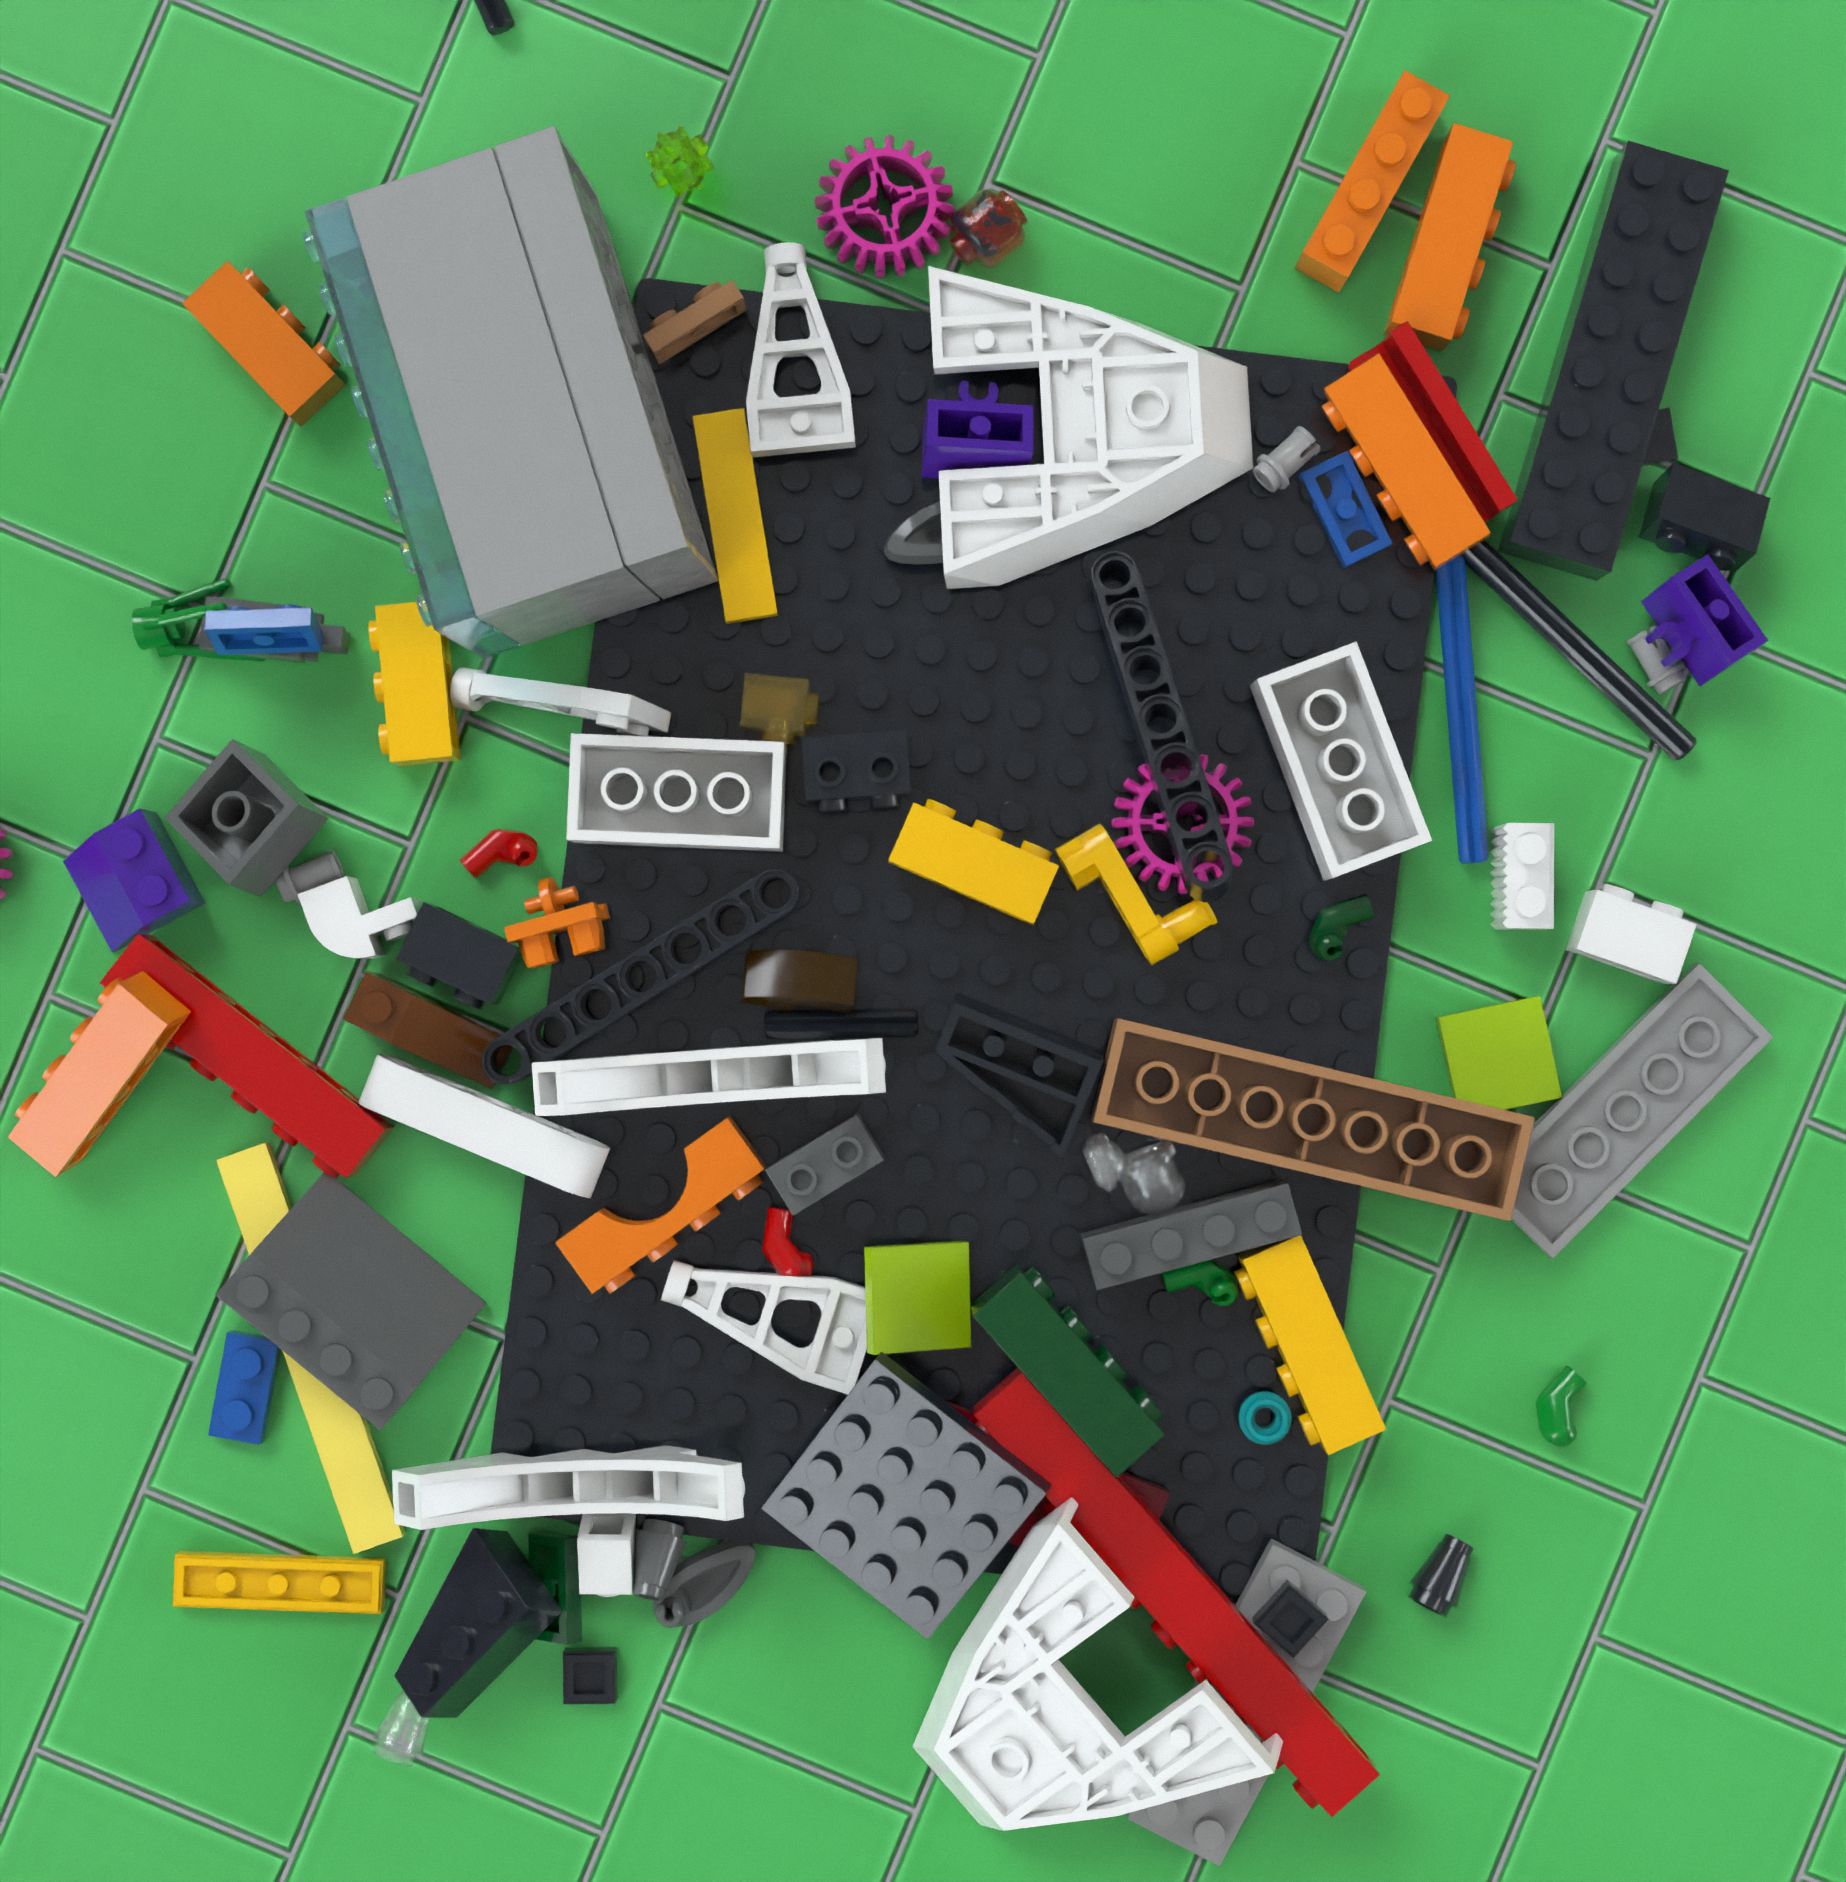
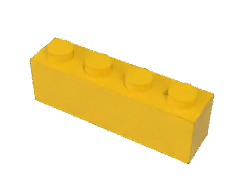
M1302 1236L1255 1247L1237 1255L1242 1268L1234 1271L1235 1277L1245 1299L1250 1300L1255 1297L1263 1317L1255 1320L1267 1348L1270 1349L1274 1346L1278 1348L1285 1365L1276 1369L1288 1396L1292 1397L1298 1394L1306 1413L1298 1416V1420L1310 1446L1319 1443L1327 1455H1330L1385 1431L1386 1427Z

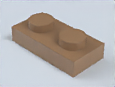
M733 280L721 286L720 282L706 286L694 296V304L679 313L676 310H669L649 324L650 331L645 333L643 337L658 364L663 363L747 310L744 297Z

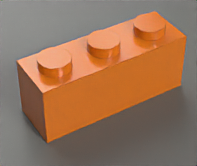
M227 260L182 304L287 415L302 427L346 385L334 373L341 364L320 342L312 349L299 336L306 327L284 304L277 311L271 307L263 298L270 289L249 267L240 274Z

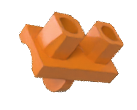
M552 877L539 880V896L524 901L529 915L544 911L545 916L504 927L507 942L518 943L527 968L535 969L559 962L553 935L568 931L575 956L604 950L605 937L602 921L610 919L607 904L597 905L596 902L565 910V904L579 901L576 887L571 886L559 890L555 880Z

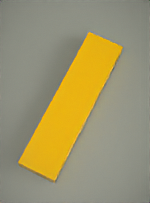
M740 408L692 416L725 621L727 624L778 616L745 410Z
M178 1551L174 1559L173 1607L382 1614L385 1610L387 1558Z

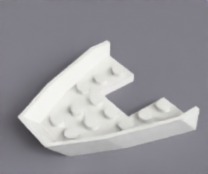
M928 266L934 374L1039 368L1044 464L939 471L943 568L947 589L1000 586L1152 526L1254 468L1246 366L1143 324L1089 306Z
M1072 1497L1030 1529L952 1652L912 1747L981 1826L1003 1831L1120 1816L1275 1773L1283 1740L1275 1733L1261 1743L1207 1680L1200 1683L1125 1737L1058 1660L1128 1609L1134 1599L1130 1591L1070 1523L1078 1507V1503Z

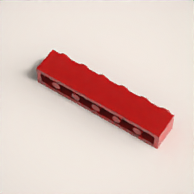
M138 933L99 982L106 988L116 978L124 981L143 971L188 1008L191 1013L166 1047L174 1049L178 1045L193 1057L189 1064L194 1070L213 1082L220 1078L233 1089L230 1097L238 1105L252 1114H255L258 1110L274 1121L271 1129L276 1135L292 1146H297L299 1142L315 1154L312 1162L332 1178L337 1179L340 1174L344 1178L356 1176L395 1127L377 1112L358 1103L360 1099L154 935Z

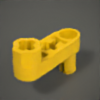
M1100 823L1054 849L1062 867L1077 890L1098 878L1100 879L1151 966L1179 950L1178 944L1210 925L1218 923L1208 902L1195 899L1162 918L1159 914L1155 915L1113 841Z

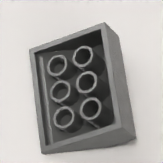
M323 1173L216 1293L219 1299L380 1431L486 1305L482 1298L342 1182L326 1173Z

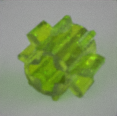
M679 125L677 131L666 134L657 133L658 141L654 151H649L645 154L650 166L654 168L650 175L656 186L661 188L669 182L676 197H680L683 191H689L694 188L702 189L701 182L704 179L705 172L714 169L708 155L705 154L709 147L702 135H697L690 140L686 130L681 125Z

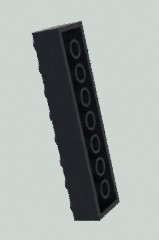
M1629 140L1613 158L1514 493L1518 501L1510 507L1497 552L1595 581L1611 572L1729 170Z

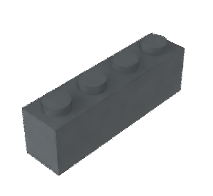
M1279 1179L1080 1233V1238L1093 1285L1096 1290L1300 1236L1302 1231L1289 1184Z

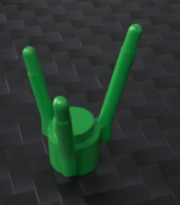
M228 579L206 584L171 598L154 600L149 607L133 610L132 629L138 646L142 650L156 648L160 658L185 655L259 662L266 659L240 655H218L217 653L202 651L198 645L181 644L176 641L185 636V621L203 618L206 616V611L227 610V606L223 602L180 610L178 607L229 588L231 583Z

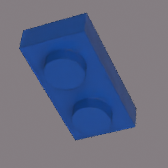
M1348 450L1299 474L1298 477L1300 481L1303 480L1313 501L1312 506L1343 569L1393 544ZM1323 474L1329 478L1332 487L1331 493L1326 500L1315 479ZM1352 489L1354 490L1362 509L1357 507L1355 501L1352 500ZM1357 530H1366L1375 537L1376 541L1353 552L1350 551L1346 543L1348 536Z
M285 604L277 607V609H249L242 606H232L222 611H206L204 630L218 655L322 652L323 631L311 607L303 608L298 605Z
M235 1330L227 1332L209 1427V1436L258 1445L264 1442L281 1349L266 1336Z

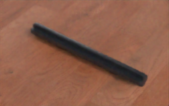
M1486 540L1461 554L1465 559V564L1673 760L1684 758L1697 743L1696 738Z

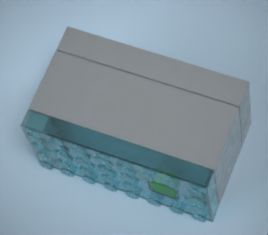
M555 126L494 146L495 150L490 147L346 197L347 200L341 198L304 211L310 230L303 232L304 242L312 261L315 264H321L326 282L319 284L321 297L331 316L337 315L342 331L341 334L335 336L336 345L345 366L353 367L358 383L357 386L351 388L353 400L360 416L363 419L369 418L374 434L373 438L367 440L368 448L376 468L379 471L385 470L390 486L389 490L384 491L385 503L392 520L395 523L401 521L406 541L400 543L401 555L411 575L417 573L423 592L416 595L420 615L427 627L433 625L435 631L482 658L521 647V645L524 646L660 601L659 597L666 599L719 581L597 192Z

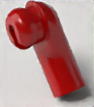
M494 829L459 860L477 879L496 861L517 864L519 867L531 865L537 859V843L533 837L525 832Z
M768 1206L762 1245L764 1256L779 1275L810 1276L814 1269L812 1256L809 1253L799 1251L789 1239L793 1215L788 1208Z

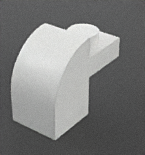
M349 876L297 894L308 925L317 940L330 951L350 958L373 959L385 956L378 936L384 934L386 942L407 936L422 906L420 899L409 897L369 912L358 879Z

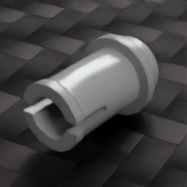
M1298 426L1268 456L1261 454L1257 458L1258 465L1253 468L1256 479L1270 492H1275L1278 488H1287L1290 484L1289 478L1308 460L1321 451L1319 444L1315 443L1311 446L1316 439L1305 428Z
M1654 625L1648 628L1647 631L1644 630L1630 638L1627 644L1631 646L1650 679L1646 685L1648 688L1654 687L1658 695L1686 680L1682 672L1686 666L1684 663L1678 665L1677 662L1668 667L1662 665L1661 661L1671 654L1664 639H1657L1650 644L1645 640L1646 636L1658 627Z
M330 850L324 855L292 868L288 865L275 881L286 903L295 900L299 904L300 900L297 894L343 878L345 874L334 850Z

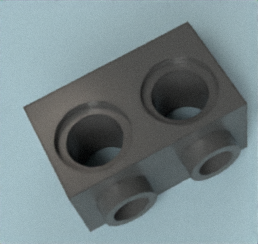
M857 1112L773 1163L765 1171L791 1214L795 1215L884 1161L885 1156Z

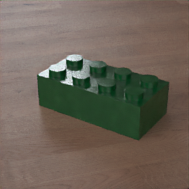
M1016 1263L971 1303L972 1316L1117 1478L1165 1435L1158 1423V1420L1164 1415L1159 1410L1158 1405L1139 1384L1130 1390L1122 1381L1128 1375L1123 1370L1124 1367L1104 1345L1095 1350L1088 1343L1087 1339L1092 1334L1089 1332L1087 1325L1068 1305L1060 1311L1051 1301L1056 1296L1053 1291L1054 1289L1034 1266L1025 1272Z

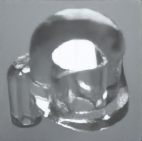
M1106 1133L1096 1134L1086 1140L1087 1146L1082 1151L1094 1180L1099 1187L1111 1192L1117 1186V1181H1120L1133 1207L1140 1212L1148 1214L1166 1211L1176 1205L1184 1193L1185 1182L1183 1177L1179 1175L1172 1159L1176 1152L1172 1141L1165 1140L1125 1155L1114 1141H1109Z

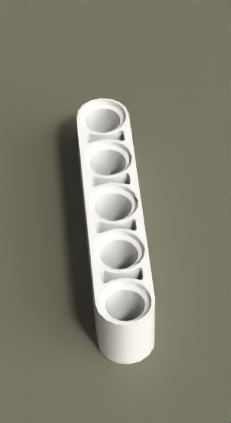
M377 1054L358 1102L365 1108L561 1190L586 1198H591L610 1147L590 1137L385 1054Z

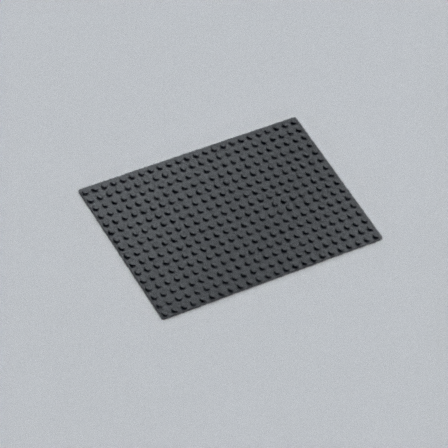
M645 278L639 282L637 287L634 312L718 575L692 416L744 408L748 427L746 397L763 292L739 289L744 297L747 309L745 312L663 363L658 364L643 337L645 333L650 331L649 324L669 310H676L679 313L694 304V296L708 285ZM817 299L850 389L856 447L753 457L778 616L727 624L719 581L666 599L659 597L660 601L595 622L587 683L588 688L630 694L671 712L668 733L649 730L648 736L784 742L787 747L783 852L583 844L568 841L562 889L575 886L579 901L565 904L564 909L590 902H596L597 905L607 904L610 919L602 921L605 949L597 952L575 956L568 931L556 934L555 947L559 962L552 964L547 1006L760 873L769 869H782L790 873L797 880L801 889V900L791 914L557 1060L795 1042L870 1039L766 1038L764 1035L765 1013L782 1010L741 1001L745 956L748 950H802L857 958L855 1000L851 1010L914 1009L918 1013V1034L915 1037L882 1038L883 1056L886 1063V1092L763 1099L572 1115L539 1116L597 1140L610 1147L591 1198L566 1192L525 1175L490 1455L508 1453L525 1457H537L581 1449L615 1454L668 1445L696 1450V1456L742 1463V1477L745 1483V1494L743 1497L744 1518L723 1521L692 1516L636 1514V1529H642L643 1520L656 1519L682 1526L684 1528L683 1535L729 1541L739 1539L753 1544L814 1551L761 1508L848 1394L799 1379L686 1308L662 1301L661 1298L674 1260L699 1269L777 1273L762 1251L768 1206L788 1207L765 1170L773 1163L858 1112L885 1158L884 1161L793 1215L789 1239L799 1251L809 1253L812 1256L814 1269L811 1276L836 1277L865 1287L864 1247L952 1241L969 1242L971 1347L890 1353L885 1355L943 1400L974 1411V1406L1018 1367L972 1316L971 1303L1016 1263L1025 1272L1034 1266L1053 1287L1056 1296L1051 1301L1056 1307L1062 1311L1069 1305L1087 1325L1089 1332L1092 1334L1087 1339L1088 1343L1095 1350L1104 1345L1124 1367L1123 1370L1128 1376L1122 1381L1129 1389L1132 1390L1139 1384L1158 1405L1159 1410L1164 1415L1158 1420V1423L1165 1435L1124 1472L1169 1490L1170 1495L1160 1517V1522L1233 1603H1237L1270 1539L1316 1561L1328 1455L1319 1443L1310 1446L1302 1430L1298 1416L1306 1412L1298 1394L1289 1397L1280 1380L1276 1368L1285 1364L1277 1346L1268 1349L1255 1322L1256 1319L1263 1317V1314L1255 1297L1246 1300L1238 1284V1297L1236 1301L1228 1306H1217L1210 1297L1194 1286L1167 1293L1162 1273L1096 1290L1091 1279L1080 1233L1281 1179L1289 1184L1302 1231V1239L1342 1330H1344L1361 1186L1094 1123L1090 1119L1114 1018L1374 1079L1401 853L1332 879L1323 880L1250 685L1258 678L1357 641L1410 781L1435 571L1429 561L1421 566L1418 564L1404 541L1405 538L1411 535L1405 522L1401 517L1394 521L1390 519L1377 497V494L1384 490L1374 473L1365 477L1353 458L1354 465L1393 544L1343 569L1312 506L1313 501L1303 480L1300 481L1298 477L1301 472L1347 450L1349 452L1350 449L1357 446L1346 428L1338 433L1336 432L1321 407L1329 401L1325 395L1324 388L1349 373L1348 364L1197 346L1247 367L1253 467L1258 465L1257 458L1261 454L1268 456L1298 426L1305 428L1316 439L1311 446L1317 443L1321 451L1308 460L1289 478L1290 484L1287 488H1278L1275 492L1268 491L1256 479L1253 469L1142 530L1000 586L947 589L943 563L917 565L897 563L886 557L884 549L889 536L903 521L915 512L940 501L939 479L922 478V431L928 399L957 401L960 383L968 381L970 396L974 399L982 400L987 396L989 382L996 383L998 387L997 403L1033 405V455L1030 465L1044 464L1039 368L934 374L931 313ZM782 307L777 310L775 338L778 342L809 338L810 331L803 307ZM808 356L787 357L780 360L776 367L773 390L778 397L812 395L820 391V377L814 362ZM1442 376L1456 399V381L1452 377ZM1323 474L1315 479L1326 500L1331 493L1332 487L1329 478ZM1352 489V500L1355 501L1357 507L1362 509L1358 501V498L1354 490ZM1357 530L1348 536L1346 543L1350 551L1353 552L1376 541V539L1366 530ZM1116 550L1130 555L1138 566L1198 755L1204 754L1208 756V764L1204 772L1211 775L1220 763L1226 765L1227 770L1219 781L1226 786L1231 780L1239 778L1242 785L1237 790L1231 792L1230 795L1234 801L1242 797H1250L1251 800L1249 806L1237 810L1238 817L1248 816L1254 818V826L1238 828L1237 834L1248 837L1252 842L1248 848H1240L1233 845L1231 849L1241 857L1242 863L1240 866H1233L1232 881L1229 891L1221 899L1215 902H1208L1218 923L1210 925L1178 944L1179 950L1152 966L1143 955L1100 879L1098 878L1077 890L1066 874L1054 850L1099 823L1104 827L1113 843L1121 837L1128 836L1127 828L1115 829L1111 827V821L1114 818L1128 817V811L1116 808L1114 802L1118 797L1133 800L1134 795L1123 787V783L1128 778L1136 781L1141 786L1145 783L1137 771L1139 766L1145 764L1093 600L1091 578L1093 563L1100 555ZM1110 576L1102 584L1110 589H1120L1128 583V580L1121 576ZM1129 622L1121 625L1117 631L1123 636L1132 637L1140 634L1143 631V627L1137 623ZM1148 669L1140 670L1132 676L1135 682L1142 685L1151 684L1159 678L1158 674ZM1164 717L1154 718L1147 724V727L1156 733H1166L1175 726L1170 719ZM583 718L581 734L623 735L617 733V729L596 724V720ZM906 729L911 796L901 797L902 806L870 808L869 799L849 801V810L818 812L817 804H807L805 799L801 737ZM1154 789L1145 799L1140 815L1161 813ZM1212 795L1217 814L1223 815L1218 801ZM927 799L937 801L956 810L953 820L969 827H973L975 820H980L1004 831L1001 841L1021 848L1023 841H1028L1052 852L1049 861L1059 865L1033 925L889 863V857L913 803L925 806ZM1188 814L1182 816L1177 822L1186 831L1199 824H1207L1206 822H1195L1193 815L1187 817ZM1141 831L1148 848L1161 860L1175 865V855H1173V849L1168 837L1161 833ZM1132 845L1123 849H1117L1123 860L1135 853ZM1141 859L1135 865L1128 868L1155 915L1159 914L1161 918L1194 900L1188 892L1186 894L1178 893L1177 878L1171 877L1170 884L1165 891L1157 889V882L1161 874L1156 871L1153 872L1146 882L1140 881L1138 876L1146 866ZM1211 871L1206 872L1209 882L1216 880ZM783 879L768 881L762 890L763 900L771 908L784 906L791 897L789 884ZM1366 893L1373 908L1374 918L1348 926L1341 945L1344 948L1342 955L1330 962L1321 960L1312 952L1309 940L1319 912L1327 906ZM737 906L725 908L718 917V926L727 936L739 934L746 925L745 913ZM685 934L676 940L674 954L681 963L690 964L699 958L701 944L695 935ZM645 961L637 963L630 972L631 985L640 992L650 990L656 982L654 967ZM600 989L592 991L585 1001L587 1013L597 1020L605 1018L611 1010L612 1002L610 996ZM957 992L1103 1051L1102 1066L1063 1159L1026 1125L1024 1127L1013 1118L1006 1108L988 1093L985 1094L934 1051ZM797 1004V1005L794 1007L793 1010H826V1009H821V1008H817V1007H812V1006ZM552 1017L545 1021L543 1041L551 1047L560 1046L566 1038L567 1030L565 1024L560 1019ZM731 1116L767 1165L763 1171L758 1173L763 1183L739 1201L731 1193L718 1202L715 1206L721 1214L696 1232L688 1224L674 1234L673 1238L678 1245L652 1263L646 1255L634 1263L630 1268L635 1276L611 1294H609L604 1286L592 1294L555 1242L602 1208H606L620 1217L638 1221L654 1219L671 1211L680 1200L687 1183L688 1166L684 1148ZM1248 1250L1218 1257L1213 1260L1231 1271L1235 1276L1234 1271L1242 1268L1237 1255ZM690 1278L686 1296L691 1297L697 1292L698 1285L694 1279ZM731 1287L723 1295L721 1308L726 1315L748 1325H755L760 1320L766 1299L760 1291ZM784 1300L773 1311L771 1318L772 1328L779 1337L799 1348L807 1347L814 1340L822 1315L821 1309L817 1303L809 1300ZM866 1349L856 1384L879 1354H869ZM1260 1391L1273 1392L1282 1397L1288 1404L1292 1416L1291 1426L1285 1437L1269 1445L1257 1444L1248 1439L1241 1430L1238 1420L1239 1409L1244 1400L1251 1394ZM1269 1408L1260 1409L1255 1415L1256 1424L1259 1426L1269 1425L1274 1418L1273 1411ZM582 1514L536 1517L581 1522ZM1007 1542L983 1572L1003 1574L1020 1546Z

